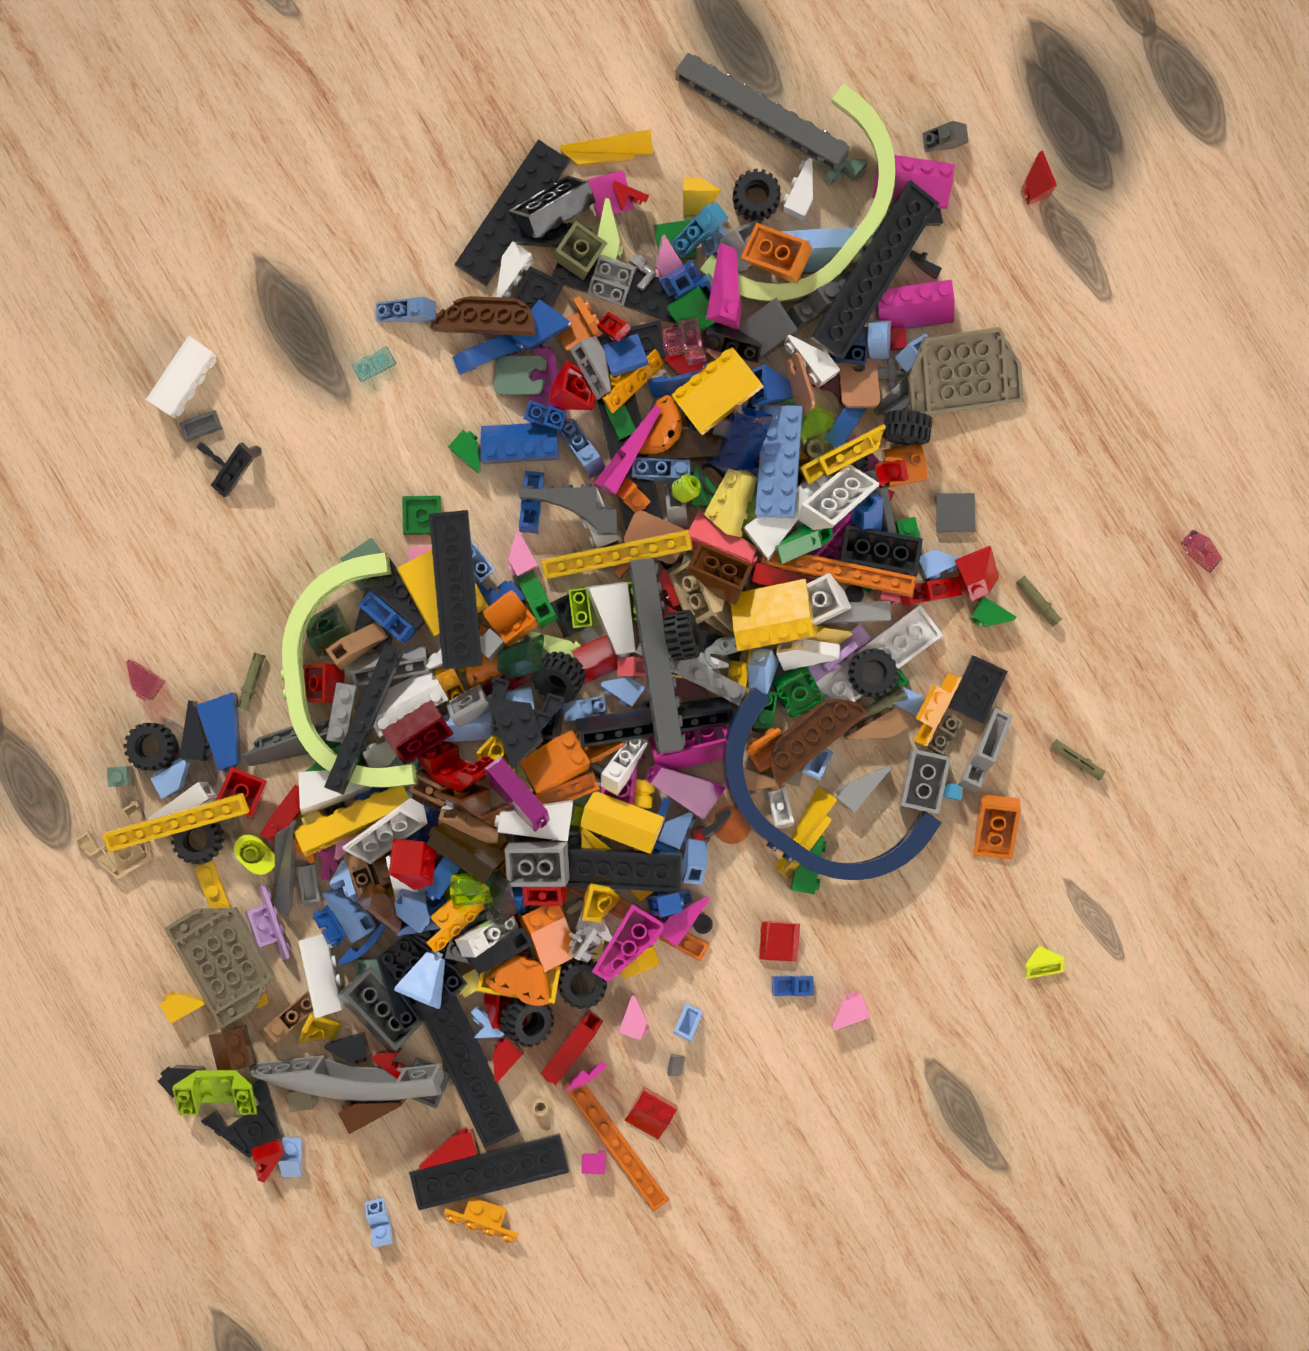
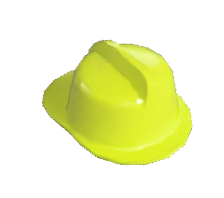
M244 835L235 842L234 854L236 858L253 874H267L275 867L274 853L257 836Z

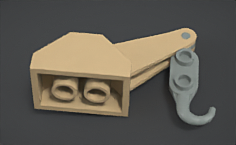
M689 560L670 572L669 576L682 609L691 610L697 625L705 621L727 636L719 638L704 651L706 663L712 668H719L718 664H714L711 661V654L715 653L725 656L739 652L737 651L731 606L727 601L715 596L687 570L691 561Z

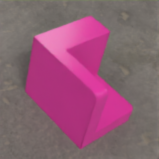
M598 1150V1154L583 1153L581 1174H605L606 1150Z

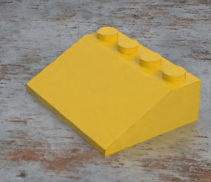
M731 347L725 350L715 361L710 362L700 373L694 375L686 384L677 388L672 397L700 434L703 435L764 386L734 348Z
M431 549L396 569L434 637L440 634ZM475 583L478 615H480L488 608V605Z
M806 579L744 591L741 593L736 605L731 604L737 651H746L817 636Z

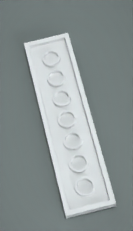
M919 605L856 653L858 654L873 648L882 649L885 653H889L893 660L895 659L896 668L898 667L899 669L942 637L943 634L922 606ZM853 658L849 661L846 659L841 663L842 667L836 672L830 671L816 682L825 701L842 699L855 702L863 696L852 688V684L848 680L849 664ZM868 662L862 668V677L868 684H878L884 677L883 668L877 662Z

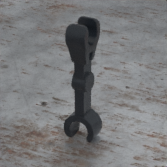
M202 442L197 445L198 450L224 466L225 462L219 456L214 455L209 447Z

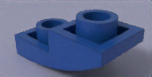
M529 400L523 420L561 431L567 412Z

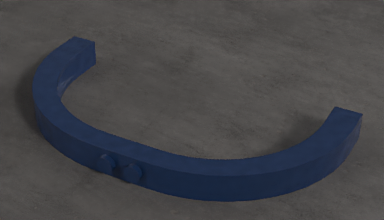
M757 688L750 689L729 724L723 748V770L727 790L737 812L756 834L768 842L766 844L767 847L775 852L778 849L783 853L782 857L790 863L794 861L817 874L842 880H864L883 876L904 866L924 849L942 823L926 811L920 812L903 838L888 851L874 858L852 863H840L823 859L805 849L771 824L755 806L744 778L743 755L746 740L751 727L770 700L768 696Z

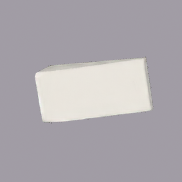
M786 786L780 787L778 791L769 792L767 790L775 827L778 829L793 827L794 819Z

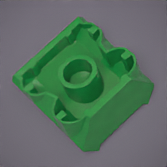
M808 666L792 669L776 677L772 682L791 718L825 701Z

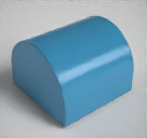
M947 783L945 784L943 797L960 801L962 790L957 784Z

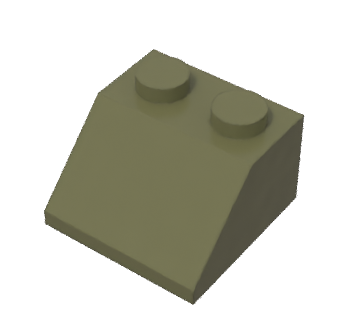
M575 221L555 250L552 259L584 280L607 245V242Z

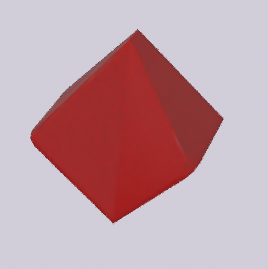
M906 328L891 329L890 351L903 350L907 346Z

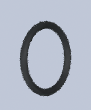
M707 463L700 467L699 479L705 491L713 497L715 494L708 488L703 479V470L707 467L712 468L718 472L722 479L725 475L720 469Z

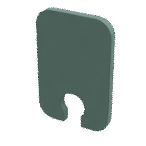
M504 356L499 358L495 368L494 391L500 395H538L542 393L545 380L533 382L531 380V373L535 369L546 371V360L541 356Z

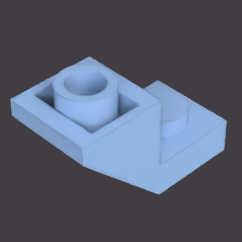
M384 1197L365 1202L366 1220L371 1227L373 1247L376 1248L393 1243L392 1226Z

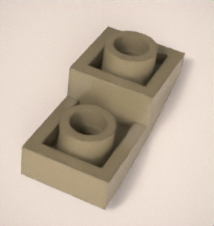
M946 712L927 748L939 755H943L963 721Z

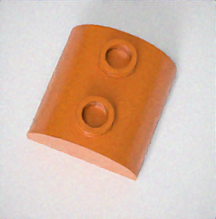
M910 444L881 450L883 461H906L909 479L906 481L888 482L889 488L927 480V465L921 444Z

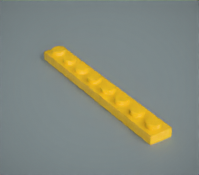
M688 529L541 560L545 579L629 563L631 560L647 559L693 549Z
M243 793L111 830L103 833L102 837L108 852L243 815L249 812V808Z
M212 860L195 867V873L209 908L232 907L214 861ZM266 991L255 1009L270 1003Z

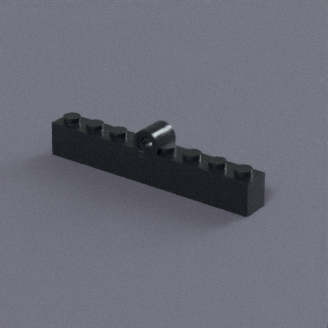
M723 697L679 703L677 708L678 715L682 717L683 725L680 727L681 732L729 725L733 717L732 706L729 700ZM649 699L641 703V709L577 718L576 730L581 748L654 737Z

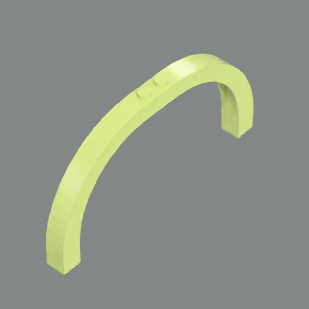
M844 83L833 96L832 104L858 124L874 149L879 179L873 204L862 223L848 241L822 269L804 279L798 280L797 284L792 282L781 284L762 283L739 275L740 295L743 299L759 303H769L777 297L780 303H788L809 297L817 288L840 277L853 262L855 264L858 262L862 255L860 252L871 242L888 212L895 184V158L889 134L884 123L870 104ZM711 254L700 268L701 273L704 275L710 273L712 278L714 277L717 259Z
M386 553L352 558L322 573L301 594L289 615L282 643L283 670H281L282 681H285L283 696L287 700L289 716L293 728L306 751L329 772H331L338 754L322 740L310 717L302 662L304 636L312 616L323 601L333 592L360 579L391 574L390 559ZM413 764L387 768H369L356 765L349 781L359 785L383 788L418 784L416 767Z

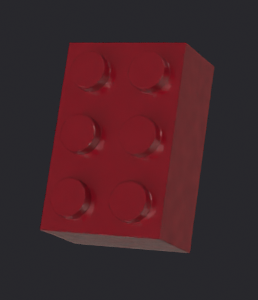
M432 700L422 704L418 709L406 714L403 718L382 730L391 749L404 765L454 734Z

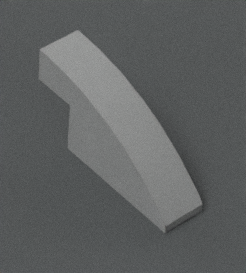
M891 601L849 602L851 609L821 624H861L890 621Z
M997 708L993 710L959 781V786L973 793H976L981 788L987 771L997 759L1013 716Z

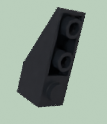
M715 322L707 328L703 347L720 352L733 347L741 358L758 363L762 344L738 329L736 330Z
M518 927L477 957L468 958L476 972L480 974L520 953L533 943L524 927Z

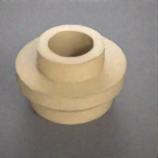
M544 1097L534 1099L531 1104L533 1114L538 1117L546 1116L550 1111V1102ZM539 1103L544 1105L543 1110L538 1109L537 1105Z

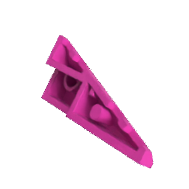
M657 405L652 408L635 432L632 433L604 468L603 472L592 483L594 487L611 496L617 493L662 409Z

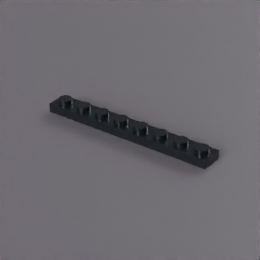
M388 644L384 645L324 788L344 795L405 652L404 650Z

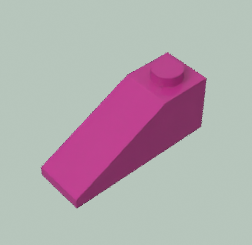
M707 896L683 909V912L676 913L666 920L663 918L661 922L666 924L660 936L677 947L710 898Z

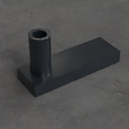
M243 442L239 443L211 483V486L224 498L228 497L254 458L261 455V448L257 445L248 448Z

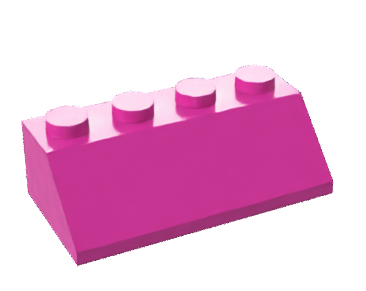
M894 155L895 184L891 201H896L906 183L911 180L940 203L937 208L947 209L953 184L955 164ZM876 164L872 198H875L878 187V164Z
M952 280L886 289L875 307L877 320L891 321V329H911L954 323L955 298Z
M726 726L681 732L685 736L686 745L683 746V750L680 752L658 755L655 736L649 737L655 764L678 770L722 759L727 733Z

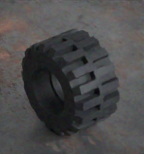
M757 168L753 172H750V170L746 171L745 175L741 174L739 180H736L732 201L734 202L735 210H738V215H744L743 219L748 220V218H751V222L759 219V222H761L765 217L769 219L771 214L776 212L780 202L781 188L778 185L777 178H772V173L766 174L764 169L758 172ZM757 187L763 189L768 198L763 203L755 204L746 198L745 193L749 189Z
M893 410L886 412L883 423L886 428L883 431L882 438L889 442L904 445H923L929 443L933 418L917 411Z
M690 609L665 614L663 623L664 636L671 658L675 662L698 658L701 651V641L694 614Z
M877 648L867 649L858 653L849 664V683L851 682L852 688L858 694L865 697L874 698L888 693L895 686L896 680H898V667L896 668L895 659L893 660L889 653L887 654L884 650H878ZM877 662L881 665L884 677L880 683L872 685L863 679L862 668L866 663Z
M556 651L551 654L548 653L533 674L534 687L539 690L538 693L545 696V699L547 694L551 693L564 697L565 703H569L575 699L585 683V669H582L583 665L577 662V658L571 657V654L567 653L566 655L561 651L559 653Z
M148 722L135 726V729L129 731L130 735L125 737L127 744H124L123 748H127V751L124 754L129 756L127 760L129 763H133L135 768H140V770L144 771L160 770L170 765L169 762L175 758L173 755L177 754L175 746H178V743L174 741L176 736L171 734L172 730L166 728L163 724ZM149 735L155 736L160 745L159 752L153 758H148L142 750L143 741Z
M214 822L197 827L202 829L207 836V844L200 851L193 849L189 843V835L193 829L172 834L171 836L174 837V840H171V845L174 844L175 846L173 848L174 853L177 852L179 859L183 858L184 862H191V864L212 860L219 855L218 852L223 848L221 844L225 838H222L224 831L220 830L219 827L221 825Z
M592 959L588 962L573 960L565 966L559 977L558 989H560V995L573 1008L575 1006L578 1009H589L591 1006H596L606 993L607 981L592 972L597 964ZM583 972L593 977L595 985L590 993L579 994L574 991L572 979L576 974Z
M513 997L510 1003L507 1002L505 1004L506 1009H503L501 1012L503 1017H500V1022L503 1023L501 1029L504 1030L506 1036L523 1047H533L534 1044L539 1045L541 1040L545 1041L547 1039L546 1035H550V1028L554 1025L552 1022L554 1015L551 1014L552 1009L548 1004L534 1006ZM532 1013L530 1022L522 1028L523 1020L528 1014Z

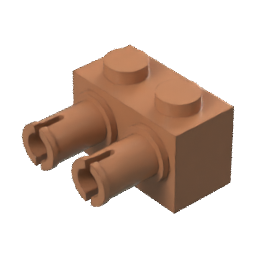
M421 768L416 773L418 784L410 785L408 791L414 793L412 799L422 804L424 798L431 801L426 816L429 817L431 814V819H437L441 806L444 807L446 804L435 797L434 792L446 786L432 781L426 770Z

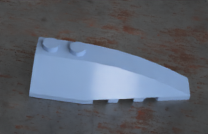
M857 228L809 229L781 232L804 239L812 247L813 250L802 274L817 272L827 265Z
M531 687L507 691L505 700L531 703L532 708L536 710ZM492 694L487 696L488 699L492 698ZM492 710L461 728L451 720L450 714H442L454 733L444 741H475L491 737Z

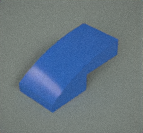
M772 976V996H814L813 976Z

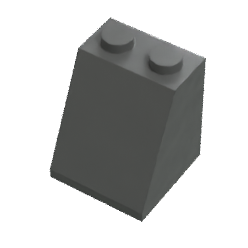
M776 297L741 323L738 330L762 344L760 361L785 345L783 342L788 335L795 337L798 329Z

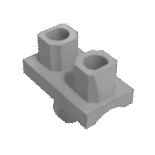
M586 925L583 930L579 928L576 934L570 932L568 935L572 937L569 945L572 948L568 954L578 961L588 962L592 957V953L586 949L590 943L597 947L603 938L597 933L598 931L589 925Z

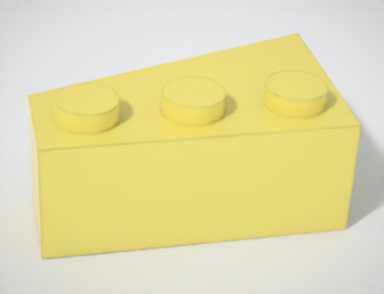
M730 465L704 515L726 534L742 537L743 531H741L744 519H747L748 516L746 509L748 502L752 501L757 477L746 468Z

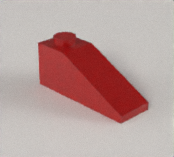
M296 784L293 786L260 833V835L274 844L277 832L289 826L301 812L299 786Z
M467 1127L457 1129L456 1133L452 1134L420 1163L419 1169L477 1155L478 1147L473 1128L467 1129Z

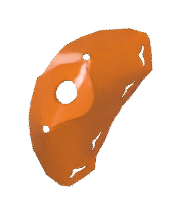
M666 395L656 401V405L662 410L639 450V454L664 452L679 439L682 430V415L677 402L670 395ZM669 430L674 431V435L671 438L668 437Z
M479 622L481 629L479 632L483 636L489 630V627ZM507 645L491 662L482 654L483 666L466 667V676L471 687L478 684L483 685L490 681L493 676H497L506 670L508 660ZM472 675H474L475 677H478V679H476L475 682H474V678H473Z
M514 955L492 970L485 979L486 984L493 990L504 995H516L522 1002L529 1005L542 1006L549 1003V986L543 965L527 957ZM495 977V983H493V980H490V978ZM506 983L507 986L509 987V989H507L506 987H501V986ZM529 992L530 998L527 995L525 996L523 994ZM540 995H542V997L544 998V1000H542V999L537 1000V998H539Z

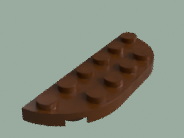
M469 296L457 299L446 310L442 309L430 326L435 332L535 336L536 321L527 305L518 299L506 297Z
M831 699L815 706L788 728L776 741L770 758L772 775L778 786L780 787L849 730L867 715L868 711L850 700Z

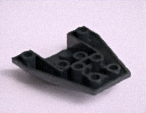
M409 934L402 936L376 957L393 1016L404 1032L426 1021L457 997L467 985V982L457 968L445 960L441 1006L439 1009L395 991V986L426 952L431 953L432 951Z

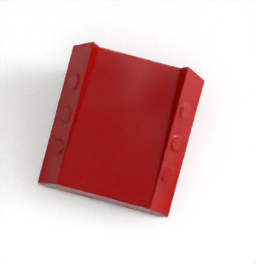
M762 921L760 927L759 959L797 961L800 924L782 921Z

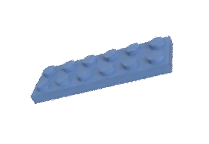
M764 405L756 517L795 518L803 416L802 406Z

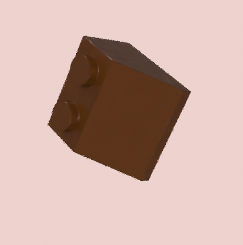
M477 784L470 786L462 792L449 787H444L434 792V796L449 807L471 814L473 817H480L491 810L490 790Z
M247 1025L208 1035L217 1070H237L251 1066L256 1062Z

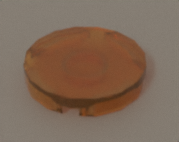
M726 806L717 813L729 808L732 814L724 827L715 835L722 842L737 844L748 836L751 828L742 819L735 806ZM714 817L713 823H716L717 820H716V818Z

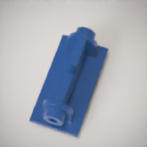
M327 904L322 911L316 910L313 912V919L319 929L326 927L321 933L327 944H330L331 947L339 946L346 938V935Z

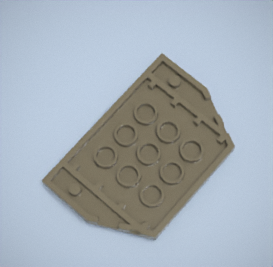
M1000 327L923 337L908 376L910 411L933 415L1024 402L1022 365Z
M237 907L195 909L164 928L220 1029L255 1009L275 973Z

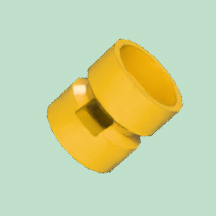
M636 779L633 805L652 809L653 797L650 795L654 793L655 786L646 780Z

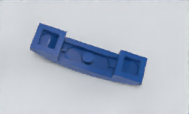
M502 335L473 346L452 358L459 375L477 369L480 365L511 353L514 355L522 350L514 345L513 335Z
M702 370L671 378H666V375L647 380L652 397L662 398L666 395L672 397L677 388L686 384L694 375Z
M381 922L380 926L359 950L352 946L338 963L340 965L346 964L367 952L381 938L387 926Z

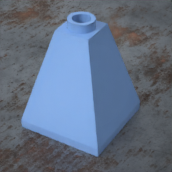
M433 950L431 953L426 952L395 986L394 990L439 1009L441 1006L445 959L442 958L443 954L435 953Z

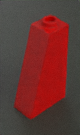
M756 563L750 585L763 588L806 579L808 584L815 579Z
M588 1009L543 1068L540 1074L547 1082L553 1083L556 1086L597 1034L604 1020Z

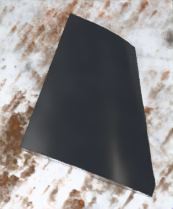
M569 594L550 602L559 619L556 622L564 638L585 629L573 628Z

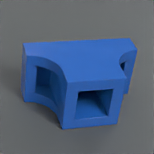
M693 260L659 278L668 297L675 294L679 296L695 287L696 282L702 279Z
M871 492L852 509V523L862 530L882 531L883 498Z

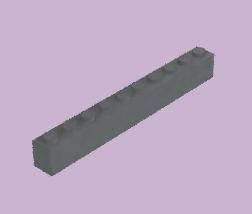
M687 53L675 70L678 82L829 170L837 173L847 158L850 146L845 141L834 138L828 131L817 128L808 120H803L795 112L784 109L778 102H772L764 94L753 91L747 84L740 83L734 80L731 75L719 71L714 65L703 62L700 57Z
M653 558L631 560L628 567L657 754L680 752L683 750L686 742L684 734H681L680 727L683 724L682 717L678 715L677 711L679 698L675 696L674 692L676 679L672 677L671 673L673 660L669 658L664 636V620L662 616L664 603L660 601L661 584L657 582L656 575L659 573L658 565L654 563Z

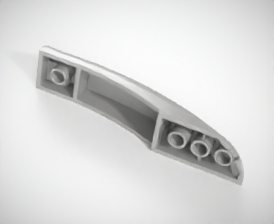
M325 1055L260 1062L249 1066L250 1074L253 1077L268 1083L314 1096L351 1101H389L441 1095L440 1086L444 1080L442 1064L397 1068V1071L401 1072L397 1079L383 1068L345 1064L326 1059Z

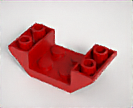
M442 741L417 757L432 781L459 792L488 777L485 767L495 760L489 756H484L472 764L460 759L458 745L449 741Z

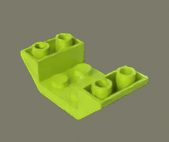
M626 582L628 583L632 622H635L637 618L631 582ZM586 588L568 590L573 628L601 626Z
M236 1070L195 1071L173 1086L179 1115H198L201 1103H235L237 1115L257 1114L252 1085Z

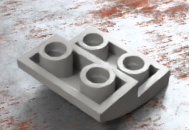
M600 255L587 294L624 306L636 267Z

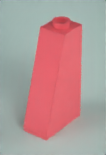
M699 510L689 529L693 549L690 551L695 552L699 543L702 542L751 563L754 568L758 558L755 556L757 547L742 537L726 534L707 518L704 512Z

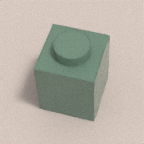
M133 766L107 768L108 787L134 785Z

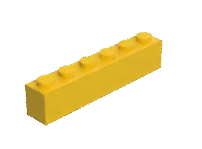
M404 786L388 787V790L375 792L364 801L357 800L353 802L352 806L346 809L339 808L328 817L321 816L310 825L304 824L299 826L298 830L294 831L305 857L367 830L409 799Z

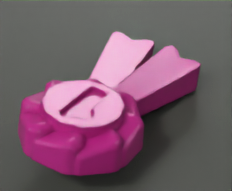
M336 844L316 852V854L322 857L321 880L325 878L331 880L330 868L334 875L339 867L338 861L334 859Z

